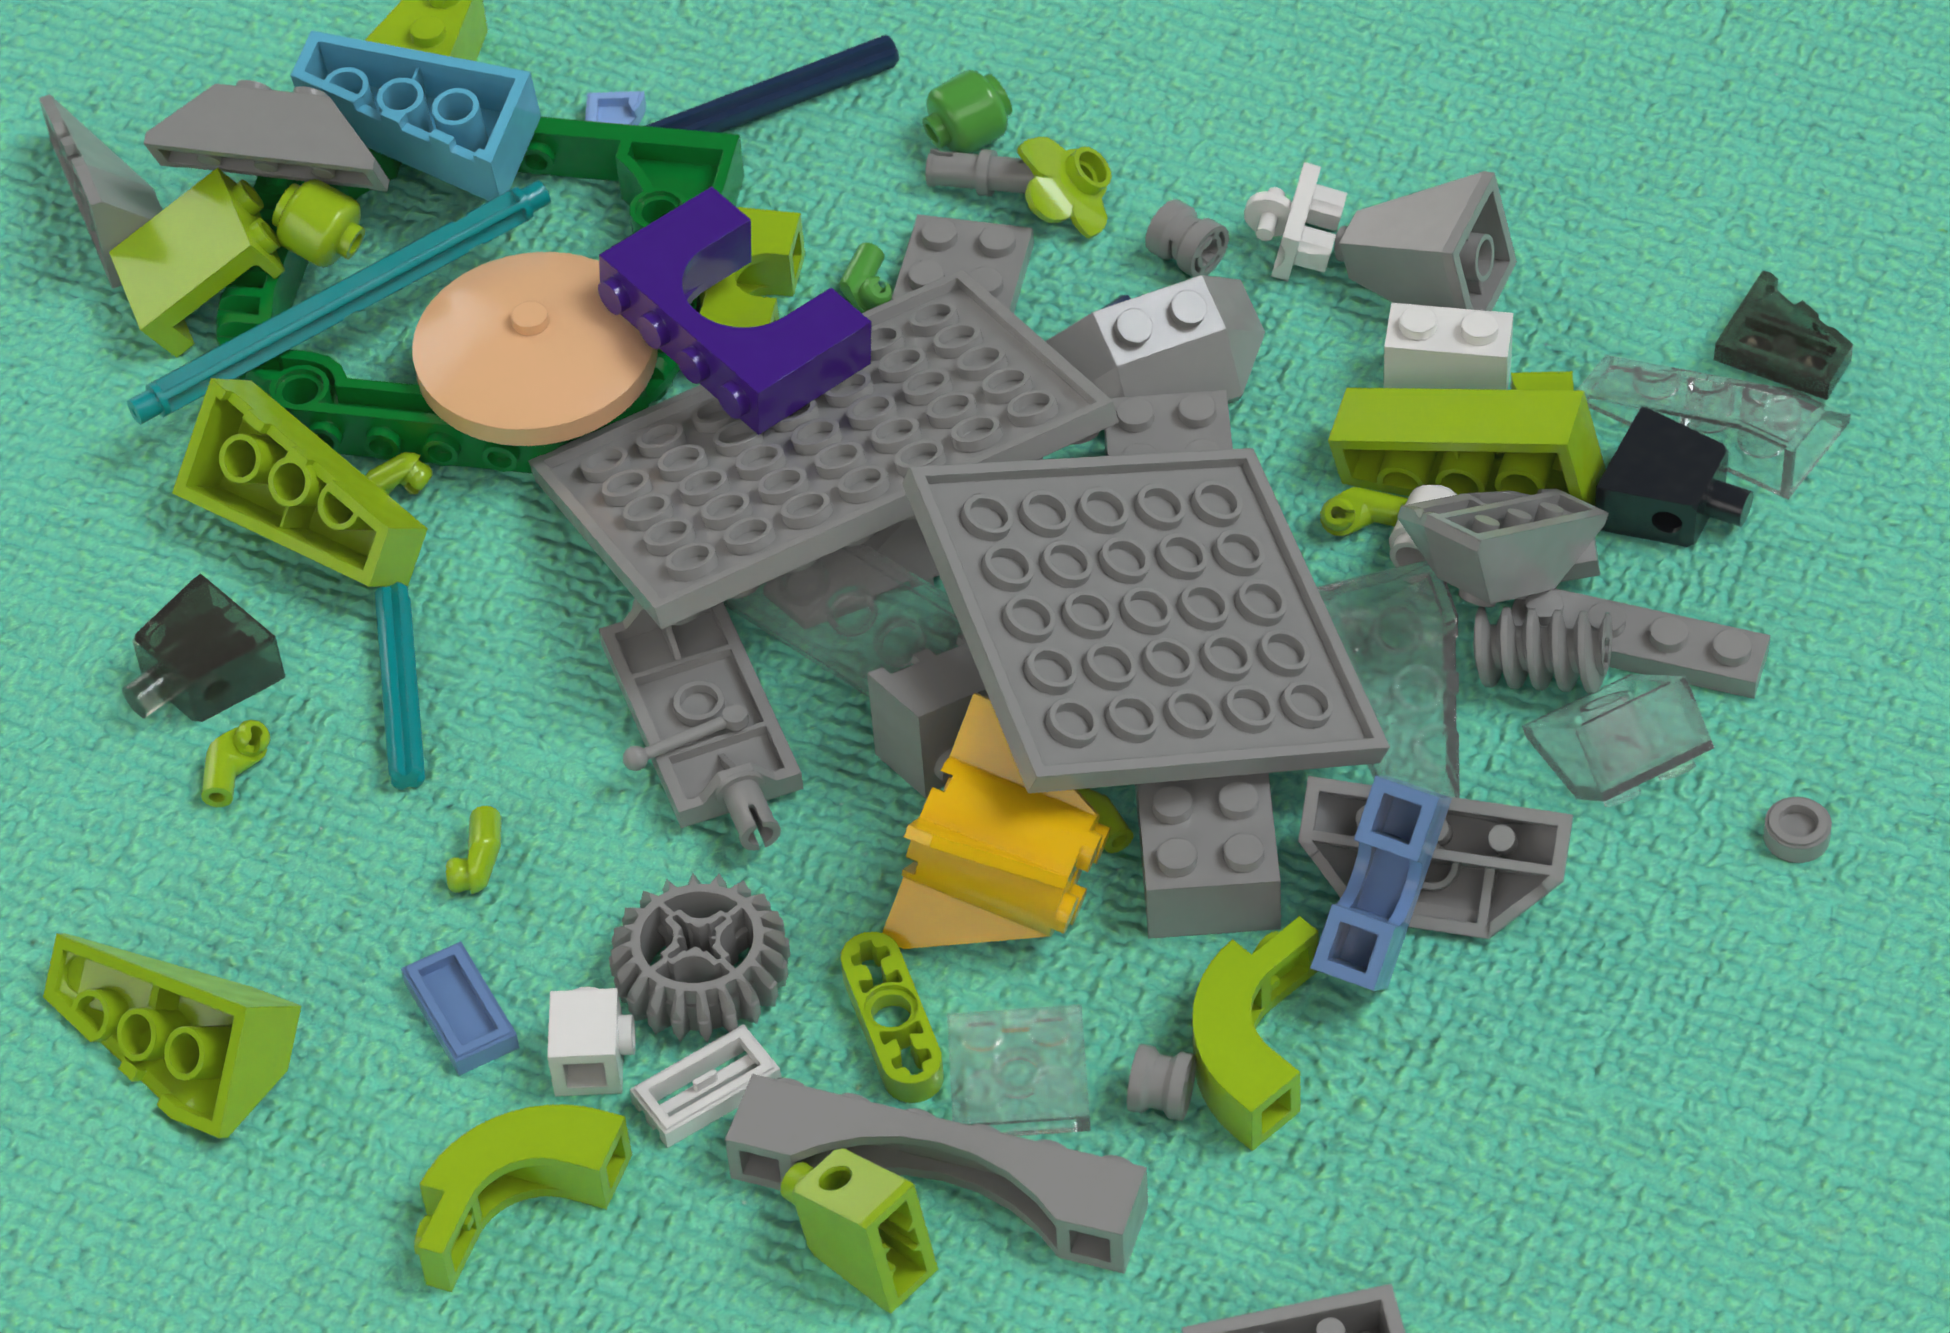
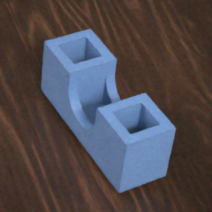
M1375 776L1354 840L1359 842L1355 865L1341 899L1338 903L1331 905L1311 969L1373 991L1388 988L1452 798L1390 776Z

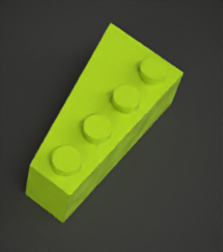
M210 379L172 494L366 586L388 587L396 582L408 586L428 528L253 381Z
M1346 388L1328 438L1342 484L1408 497L1415 488L1422 485H1442L1450 488L1457 495L1495 491H1515L1535 495L1538 493V489L1557 488L1595 506L1596 486L1606 470L1585 392L1581 390Z

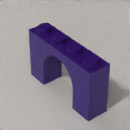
M711 186L599 254L600 283L598 285V292L602 302L610 312L615 315L621 314L639 330L642 338L650 347L661 349L679 365L680 370L690 382L701 384L717 398L724 411L730 417L741 419L755 433L760 435L871 364L872 322L832 288L827 289L781 319L762 326L731 327L713 322L699 314L690 305L691 302L699 294L751 262V219Z

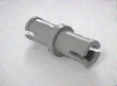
M931 149L926 161L925 174L928 186L936 187L937 185L976 189L978 195L992 196L995 191L1025 193L1027 184L1034 178L1030 168L1021 158L998 156L996 150L982 149L979 154H968Z

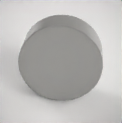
M1804 797L1784 798L1774 803L1767 811L1763 834L1764 842L1770 852L1782 860L1793 863L1813 861L1823 855L1829 846L1832 827L1831 817L1827 810L1814 800Z

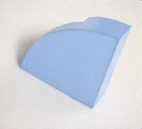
M645 92L587 93L585 121L638 125L646 111Z

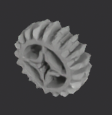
M692 873L688 885L676 887L666 878L663 894L657 896L643 891L640 900L641 908H625L624 917L622 918L623 926L614 928V935L612 937V956L609 957L611 974L615 976V988L618 989L622 1003H628L629 1012L633 1014L635 1021L647 1018L648 1025L652 1027L655 1034L672 1026L673 1033L681 1042L690 1030H699L700 1035L708 1042L713 1032L712 1029L724 1027L728 1032H731L738 1027L737 1020L741 1018L757 1024L761 1014L760 1006L776 1005L778 988L786 986V979L788 977L787 964L788 958L791 956L789 939L785 937L784 922L779 917L778 911H771V905L764 893L751 896V890L747 887L744 880L731 888H727V883L720 873L710 884H701L694 873ZM666 946L667 948L660 953L661 960L650 966L656 954ZM749 948L750 951L747 957L737 968H734L733 965L739 961L738 955Z

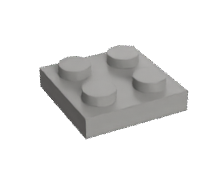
M918 214L892 300L963 269L1014 314L1034 246L1033 228Z

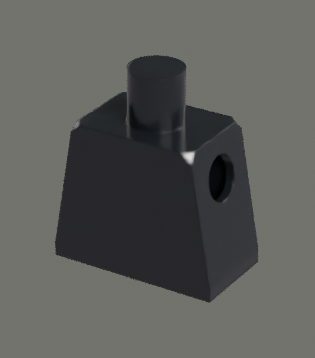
M1641 406L1596 486L1595 507L1609 513L1601 531L1688 547L1696 544L1710 517L1742 527L1750 512L1754 493L1751 490L1726 483L1729 450L1723 443L1654 410Z

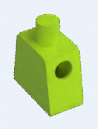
M844 1148L831 1152L815 1168L805 1162H799L793 1165L783 1177L780 1187L781 1195L795 1205L809 1250L821 1262L891 1314L938 1270L915 1184Z

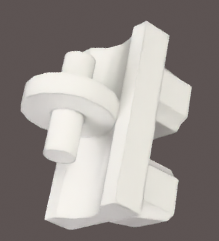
M1304 162L1293 201H1290L1285 196L1282 189L1272 187L1268 191L1252 195L1246 203L1244 219L1248 226L1256 232L1257 238L1262 241H1270L1273 237L1282 236L1272 277L1288 281L1293 264L1323 273L1326 271L1336 234L1305 226V223L1337 231L1347 193L1316 184L1321 169L1320 166Z

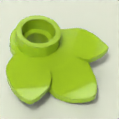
M1048 137L1030 138L1019 145L1017 153L1034 175V178L1027 184L1025 192L1026 201L1031 212L1048 223H1060L1070 218L1078 231L1087 239L1098 235L1105 228L1108 217L1102 197L1105 195L1107 186L1111 182V170L1105 158L1093 148L1085 146L1066 151Z

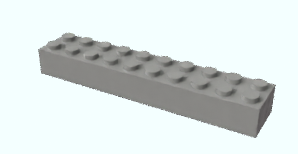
M1226 390L1110 398L1114 402L1119 423L1104 429L1106 456L1233 449ZM1269 773L1135 784L1148 939L1281 929L1280 873Z

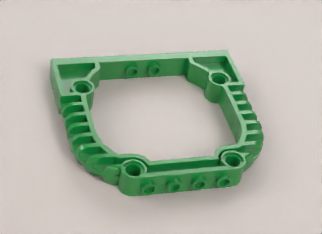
M551 117L540 118L517 171L520 173L618 181L621 199L630 206L629 214L632 234L711 186L736 206L745 177L739 134ZM368 148L389 181L397 178L402 162ZM257 176L253 188L264 203V208L259 212L263 220L277 235V227L272 224V217L281 196L290 185L296 183L301 186L306 181ZM328 184L355 200L370 191L368 188ZM281 246L276 251L285 272L276 279L261 267L255 265L227 285L218 303L216 319L218 346L291 308L309 261ZM699 295L690 304L698 313L700 310ZM658 349L653 374L641 395L621 415L596 430L649 408V404L662 399L672 387L673 379L680 371L679 365L661 349ZM288 350L236 378V380L253 381L338 454L390 460L403 452H412L420 455L418 460L422 463L533 474L529 460L550 453L562 445L585 436L582 435L563 442L537 446H512L483 441L456 430L437 416L422 396L418 385L347 378L342 366L331 357L310 351Z

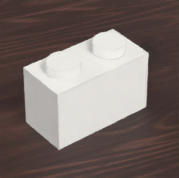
M1391 303L1384 346V388L1508 390L1512 358L1513 313Z

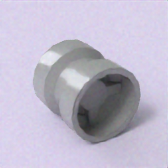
M1173 199L1164 204L1155 214L1148 227L1145 241L1146 247L1150 252L1165 260L1174 258L1177 260L1180 270L1194 278L1200 275H1209L1217 267L1226 252L1229 232L1225 226L1213 219L1205 218L1201 220L1197 218V213L1193 207L1181 200Z

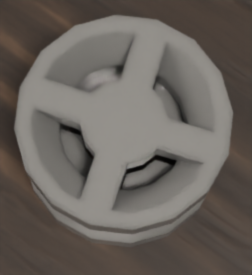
M1140 1044L1135 1053L1127 1090L1128 1111L1143 1113L1152 1108L1163 1110L1168 1119L1183 1121L1189 1108L1196 1072L1195 1054L1181 1051L1172 1057L1160 1054L1155 1046Z

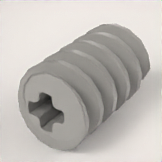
M1480 606L1475 617L1473 648L1475 664L1481 683L1485 687L1492 688L1497 685L1503 673L1507 685L1511 689H1519L1523 686L1529 673L1532 686L1536 690L1543 691L1548 688L1553 675H1555L1558 688L1562 692H1570L1575 687L1580 675L1584 690L1587 693L1598 692L1610 665L1613 632L1611 615L1609 612H1606L1599 630H1592L1587 611H1580L1573 629L1565 626L1562 611L1555 609L1548 626L1541 627L1536 608H1529L1522 626H1515L1510 607H1503L1495 625L1489 623L1485 607Z

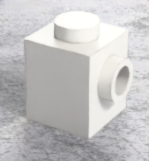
M580 987L574 990L550 991L547 1058L555 1096L622 1093L624 1055H635L636 1035L633 1014L622 1015L618 989Z

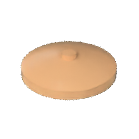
M532 252L503 257L477 266L443 288L432 299L418 321L413 338L412 357L422 396L436 415L447 424L464 434L491 443L512 446H537L580 437L595 431L621 415L636 401L648 385L656 365L658 349L650 347L642 338L639 330L621 314L615 315L606 308L598 292V285L600 283L598 260L570 253Z

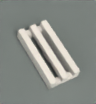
M743 1024L630 1089L632 1104L639 1112L643 1110L647 1123L653 1130L658 1129L661 1141L669 1148L738 1108L752 1074L778 1079L781 1078V1072L778 1065ZM746 1051L747 1055L716 1072V1067ZM693 1081V1086L660 1105L657 1102Z

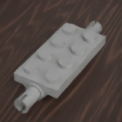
M634 598L632 610L622 622L599 628V634L603 650L645 747L722 716L724 708L729 704L740 703L748 710L749 723L744 729L731 731L725 728L651 759L680 827L684 828L730 813L738 831L739 840L744 848L754 851L759 850V844L753 833L756 829H758L765 847L770 846L780 836L781 828L777 820L774 819L767 800L803 789L802 773L724 603L722 602L702 611L696 619L689 623L671 625L661 629Z

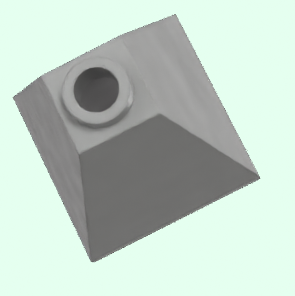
M1483 171L1358 210L1348 226H1341L1339 228L1334 243L1336 259L1345 263L1349 279L1393 303L1492 311L1517 263L1495 172Z

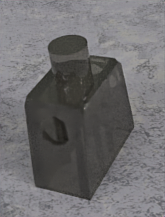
M199 574L135 634L132 642L141 675L122 688V692L130 707L142 718L148 717L170 701L193 722H203L279 682L285 677L276 636L206 577Z

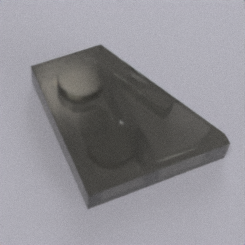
M1762 270L1716 341L1714 361L1828 400L1851 363L1853 343L1834 327L1825 325L1820 320L1819 314L1803 300L1796 304L1790 302L1777 290L1778 278L1771 272Z

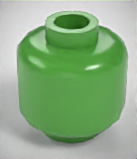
M966 70L929 92L926 100L928 116L922 119V123L928 137L937 148L941 149L947 146L953 152L973 154L1005 134L1008 127L1007 116L1012 114V105L1006 91L992 74L983 76L978 71Z

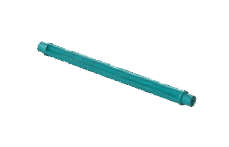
M537 180L522 189L514 187L471 210L465 217L443 225L147 384L146 391L127 400L130 413L140 425L158 415L162 417L168 416L205 396L211 378L236 379L342 322L348 315L368 308L466 255L472 248L480 244H486L531 220L534 212L551 203L548 190L541 181Z

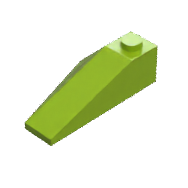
M56 933L43 998L90 1042H100L121 1062L118 1069L131 1081L143 1082L159 1098L157 1106L168 1117L217 1138H228L288 1071L302 1007L248 985L67 933Z

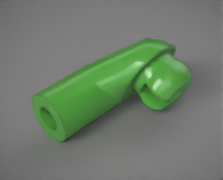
M867 242L861 243L857 247L839 281V288L851 305L861 313L889 302L892 298V288L889 283L882 288L878 284L880 277L876 276L885 259L884 253L878 246Z

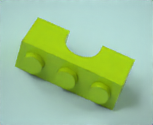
M737 207L751 219V262L699 294L700 314L713 322L731 327L762 326L779 320L777 298L761 296L780 295L794 297L805 258L801 213Z

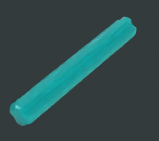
M396 582L388 587L377 588L375 591L388 773L391 776L392 786L403 790L407 787L418 788L425 780L411 599L408 595V587L403 583Z

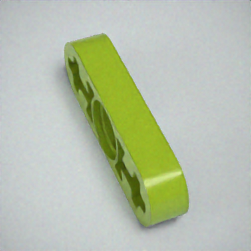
M880 932L860 933L849 939L841 951L843 982L887 1092L895 1099L906 1103L926 1101L937 1094L944 1081L940 1047L896 941ZM874 960L875 964L881 967L882 984L873 986L870 971L865 964L862 965V962ZM889 1006L902 1007L911 1014L906 1022L895 1027L882 1026L873 1019L879 1010ZM910 1046L915 1065L918 1069H922L923 1072L911 1075L909 1070L903 1067L902 1049Z

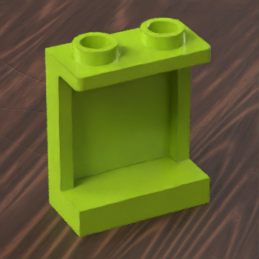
M217 167L109 251L140 331L176 358L195 344L185 321L188 315L252 266L257 265L275 279L285 272L276 251L281 247L277 240V235L263 220L259 212L264 208V203L256 190L247 181L242 179L236 183Z

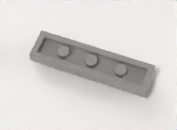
M1556 588L1528 595L1527 599L1524 600L1515 599L1511 609L1515 626H1522L1528 609L1536 608L1541 627L1548 626L1555 609L1561 610L1565 626L1573 629L1579 612L1587 611L1592 630H1599L1605 613L1609 612L1613 625L1609 667L1753 699L1755 698L1769 652L1771 635Z

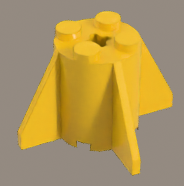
M975 692L950 756L940 770L952 775V777H948L943 791L932 787L920 817L908 825L904 838L911 840L906 858L914 860V862L902 870L903 879L882 931L883 934L894 939L902 949L1051 937L1055 931L1064 934L1069 924H1074L1086 896L1087 888L1077 885L1082 870L1089 872L1092 864H1097L1111 830L1110 827L1099 823L1100 815L1077 789L1028 794L990 699Z

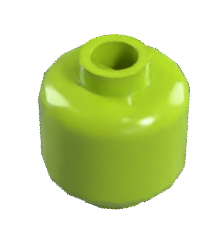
M310 179L301 186L296 183L290 185L281 196L272 217V224L277 227V240L279 244L322 268L334 264L341 256L347 260L352 258L365 236V228L359 225L361 218L359 203L318 179Z

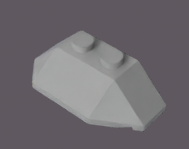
M240 80L236 83V86L214 84L147 131L144 139V145L160 166L212 171L218 167L221 171L299 181L318 179L326 184L368 188L387 192L389 179L330 96L321 90L311 87L299 86L295 87L293 92L271 90L267 85L251 80Z
M1200 275L1094 311L1045 342L1109 398L1226 390L1229 404L1240 400L1243 395L1265 331L1240 279Z
M1553 488L1538 489V493L1535 495L1515 491L1476 492L1453 495L1403 505L1400 507L1397 518L1438 579L1459 588L1458 595L1465 601L1482 607H1494L1498 602L1511 599L1524 600L1527 599L1528 595L1554 590L1603 528L1609 513L1566 492Z
M1308 776L1298 842L1341 898L1348 885L1357 858L1359 842L1354 840L1372 785ZM1450 797L1452 800L1409 927L1483 939L1492 938L1564 882L1573 814Z

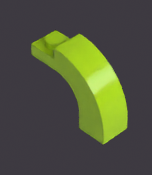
M1300 916L1280 932L1273 931L1267 934L1258 943L1253 954L1249 953L1233 939L1227 943L1213 958L1203 973L1193 1002V1054L1196 1056L1195 1075L1198 1087L1208 1108L1220 1124L1251 1151L1255 1150L1301 1111L1300 1071L1271 1049L1256 1031L1262 1018L1272 1008L1318 972L1311 969V965L1319 944V931Z
M551 1104L532 1106L510 1111L489 1119L464 1133L450 1144L433 1162L419 1184L427 1215L423 1217L418 1226L414 1240V1252L416 1255H419L426 1285L452 1292L482 1230L494 1216L517 1202L536 1197H561L607 1210L632 1157L625 1116L579 1105Z

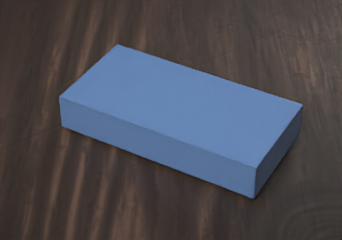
M461 941L401 968L406 987L459 1076L520 1048L516 1032Z

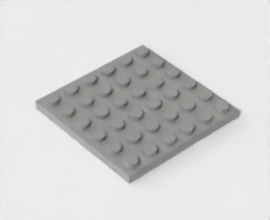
M1253 448L909 467L902 485L1028 794L1382 762L1390 748L1389 743Z

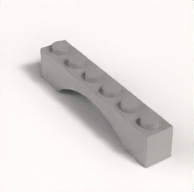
M752 1074L725 1138L732 1179L780 1190L783 1177L793 1165L805 1162L815 1168L831 1152L844 1148L897 1175L940 1180L980 1193L1016 1214L1043 1238L1058 1258L1124 1274L1148 1209L1147 1167L1135 1165L1123 1157L1115 1155L1097 1156L1068 1149L1064 1145L1052 1140L1042 1139L1034 1141L1004 1134L985 1124L966 1125L937 1118L921 1109L910 1108L903 1110L870 1102L863 1096L853 1093H843L840 1095L806 1087L802 1083L790 1078L772 1079Z

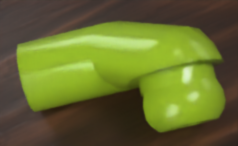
M403 452L369 470L365 476L389 496L399 483L410 494H418L431 479L433 472L430 466L418 460L420 455L412 452Z
M1352 487L1324 503L1320 511V521L1322 527L1334 536H1348L1374 522L1395 527L1400 507L1406 504L1408 498L1361 487Z

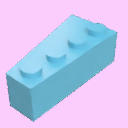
M312 30L291 73L294 88L299 86L311 87L321 90L330 96L366 147L488 201L510 190L541 118L531 72Z

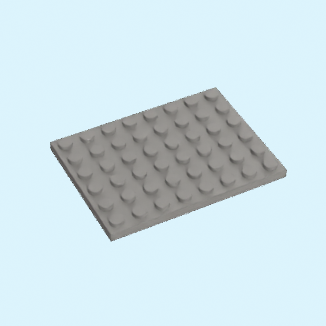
M961 269L862 313L872 322L871 364L760 435L755 433L741 419L730 417L720 405L719 400L702 385H698L562 445L550 453L529 460V464L537 484L657 625L664 629L671 625L689 623L696 619L702 611L726 600L746 597L755 592L759 585L786 573L806 570L817 559L843 547L861 545L870 540L874 533L896 523L915 520V514L902 485L909 467L1040 460L1044 456L1071 444L1088 442L1094 439L1099 431L1119 423L1114 402L965 270Z

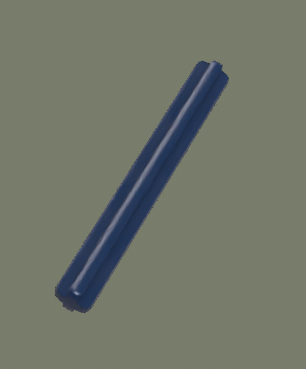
M883 35L645 126L721 133L890 69L899 61L898 50L892 38L888 35Z

